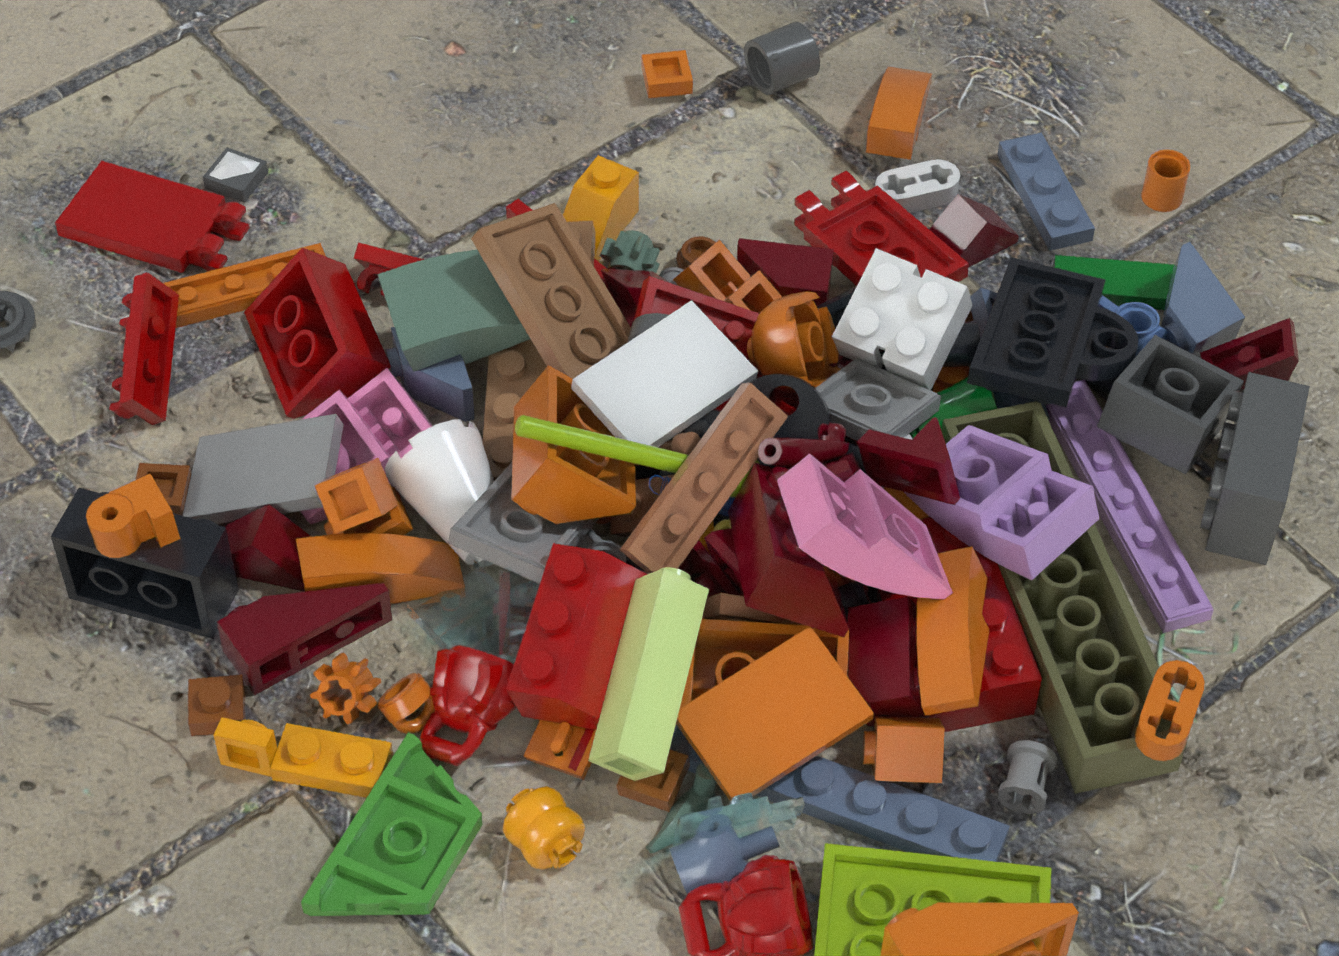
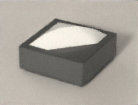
M226 147L203 176L204 187L245 203L268 174L267 161Z

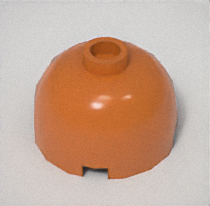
M801 292L775 299L759 313L752 330V337L749 338L747 343V352L750 362L753 366L757 367L761 376L789 374L807 381L815 388L830 378L827 377L829 364L837 363L839 352L832 338L835 327L828 308H817L815 302L812 301L819 298L815 292ZM783 385L776 388L786 393H796L789 386Z

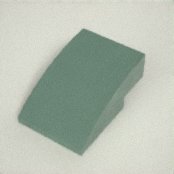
M478 250L432 257L378 274L401 349L413 372L461 354L465 364H468L530 339Z

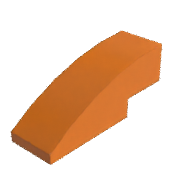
M888 66L882 78L869 121L866 153L911 160L915 141H917L932 73Z
M720 239L673 279L680 287L760 313L775 299L782 297L760 270L750 276Z
M378 533L329 534L296 539L305 591L384 583L389 589L391 604L465 591L458 554L444 542L398 534Z
M973 546L937 553L953 593L946 599L917 597L918 676L921 706L925 715L976 707L979 703L989 628L982 616L987 576Z

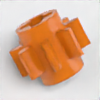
M344 652L332 660V667L323 664L314 671V676L321 683L310 694V698L318 699L320 706L324 709L323 717L325 719L331 715H343L345 723L351 724L359 717V710L368 713L378 704L370 693L381 683V679L373 678L372 673L367 668L368 659L364 658L360 662H349Z

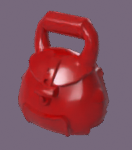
M455 645L450 649L437 651L433 687L430 688L434 712L424 725L419 738L422 743V750L428 757L454 766L461 765L475 753L486 733L495 730L498 722L515 710L516 706L506 691L514 666L513 663L495 655L462 645ZM445 725L458 732L468 733L467 739L462 745L436 737L435 735Z
M764 855L756 860H751L746 864L743 872L730 881L708 883L693 889L678 907L687 951L691 956H802L813 948V930L801 877L799 876L796 864L791 860L779 859L775 855ZM703 900L718 902L719 922L726 943L714 950H710L700 903Z

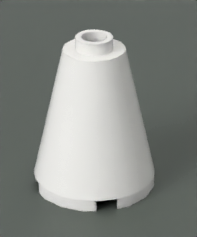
M461 419L439 423L416 434L408 440L413 449L402 458L395 451L385 466L386 477L390 484L447 544L450 529L494 482L477 427L471 421L469 426L465 427ZM448 544L466 564H479L480 567L494 564Z

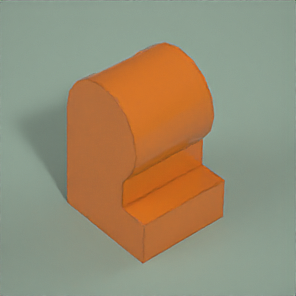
M151 474L110 491L108 494L93 501L87 509L86 519L96 549L102 555L109 558L128 556L135 552L142 542L154 537L160 547L181 539L173 512Z

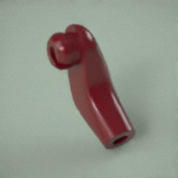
M822 423L817 428L818 440L767 438L760 443L758 455L765 464L788 469L794 467L808 454H811L823 464L838 459L848 452L849 443L844 442L846 429L842 424L829 423L828 425Z

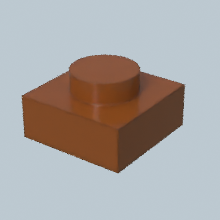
M139 463L135 480L151 474L172 512L183 516L192 474L190 466Z
M243 674L188 679V726L191 736L214 734L221 717L236 721L246 720Z
M670 749L664 773L636 781L621 775L616 785L618 795L670 812L690 767L689 755Z

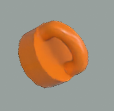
M409 674L396 682L382 695L377 708L401 733H417L423 729L427 720L434 712V704L430 695L431 687L421 674ZM425 703L423 711L417 718L409 721L405 719Z

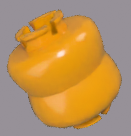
M547 786L536 789L527 788L511 799L515 804L508 803L506 807L507 815L504 818L503 832L511 844L521 849L525 860L531 867L541 870L551 867L562 868L577 857L573 851L580 853L582 849L581 840L584 837L585 824L576 811L566 806L559 791Z

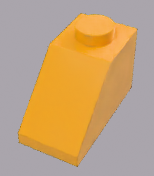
M598 155L573 186L563 217L566 222L593 221L596 231L594 258L598 262L602 258L600 253L606 239L610 238L616 241L620 231L627 227L639 211V172Z

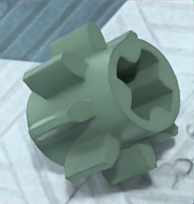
M620 231L617 241L607 238L600 253V257L604 259L602 265L607 269L641 270L657 273L660 265L656 261L660 250L653 248L651 239L639 231Z

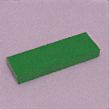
M1055 255L1053 267L1105 279L1102 295L1118 307L1125 303L1141 302L1156 310H1164L1174 264Z

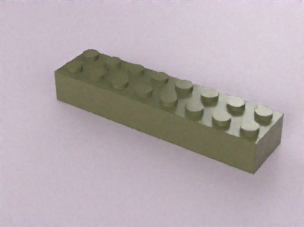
M1035 401L943 420L941 431L946 444L965 427L970 425L1048 454L1051 471L1075 479L1041 403ZM1095 523L1033 580L998 564L1042 677L1037 700L1075 794L1179 771L1185 748L1173 760L1158 761L1145 756L1137 747L1135 733L1138 721L1159 666ZM1170 693L1168 699L1173 700ZM1161 718L1155 736L1166 739L1172 722Z

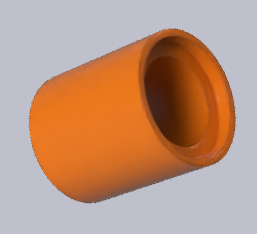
M1165 149L1156 151L1150 156L1141 198L1146 206L1159 212H1170L1180 207L1190 172V162L1185 155L1175 150Z

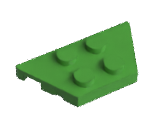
M408 732L303 897L301 901L303 913L310 916L430 914L483 823L482 813L467 795L461 794L455 789L454 780L441 765L437 767L422 750V743L416 735Z

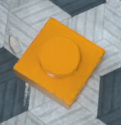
M221 717L214 733L220 764L272 777L270 768L277 750L274 730L254 720L236 721Z

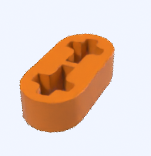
M1179 660L1168 661L1161 665L1154 675L1135 733L1138 749L1145 756L1153 760H1173L1185 748L1205 684L1202 673L1188 662ZM1174 683L1184 685L1179 702L1168 699ZM1161 718L1172 722L1166 739L1155 736Z

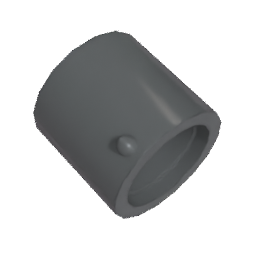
M797 21L749 40L744 46L745 64L755 86L766 95L774 94L816 76L820 70V56L815 40L809 30Z

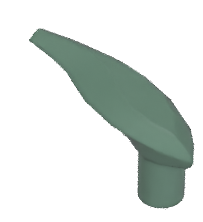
M704 763L697 766L693 786L675 802L670 812H668L661 830L646 846L650 853H655L685 836L702 821L711 809L716 796V781Z

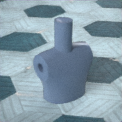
M715 818L701 825L692 838L670 848V852L681 882L688 894L701 885L723 883V881L732 880L739 873L743 872L746 864L749 863L748 859L779 848L780 845L772 826L739 838L727 819Z

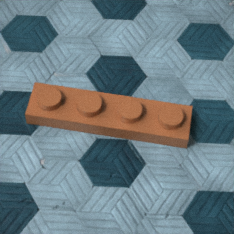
M741 384L620 548V551L647 574L664 567L678 569L758 459L760 443L767 438H773L788 416L753 384Z

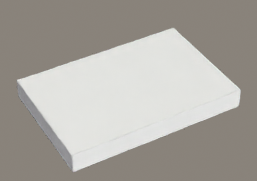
M691 300L572 379L571 389L615 437L659 447L731 398L741 384L755 380L758 370Z

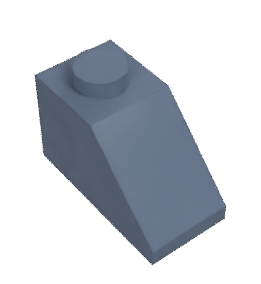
M1189 241L1181 246L1173 267L1161 327L1168 332L1166 341L1200 358V352L1235 339L1245 316Z
M391 327L393 348L385 349V354L391 365L389 371L395 377L400 376L403 387L412 399L465 422L475 420L472 385L461 354L413 372L401 349L395 327Z

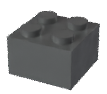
M1154 335L1114 381L1097 427L1115 436L1117 440L1130 444L1158 459L1163 465L1175 468L1186 474L1223 428L1224 422L1227 421L1226 417L1233 390L1240 391L1244 381Z

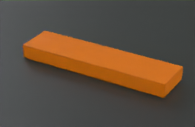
M321 243L303 247L326 256ZM301 248L165 282L166 286L179 294L176 328L246 310Z

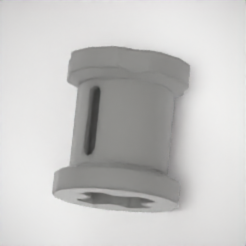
M1028 740L1016 741L1010 744L1007 751V760L1010 763L1006 781L1000 784L998 800L1003 806L1012 811L1025 814L1039 813L1045 809L1047 794L1044 791L1048 773L1052 772L1056 766L1057 757L1053 750L1044 744Z

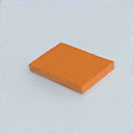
M808 627L681 707L676 724L729 801L735 799L736 806L738 807L871 721L874 713L812 627Z

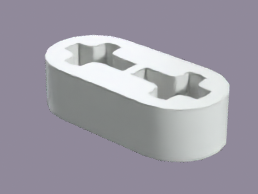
M940 159L887 170L877 177L875 186L878 185L909 213L950 203L958 194L960 172L949 161Z

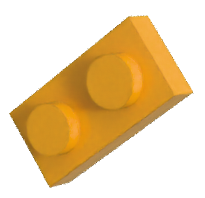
M286 723L270 768L272 780L367 798L393 757L392 742Z

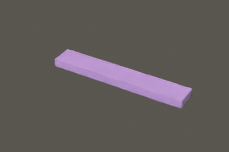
M1085 380L1076 381L1067 408L1046 404L1050 418L1049 423L1080 481L1093 486L1098 514L1163 633L1211 620L1214 611L1211 603L1123 446L1115 436L1097 427L1103 411Z

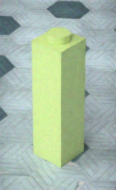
M671 567L661 568L635 580L588 760L633 781L664 773L709 592L708 588L691 581L688 573Z

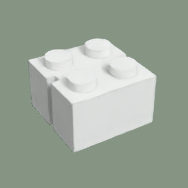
M876 248L832 335L839 354L851 360L858 358L880 369L884 364L887 372L931 391L973 306L968 286L927 269L921 278L917 265ZM879 349L885 351L883 357H881Z

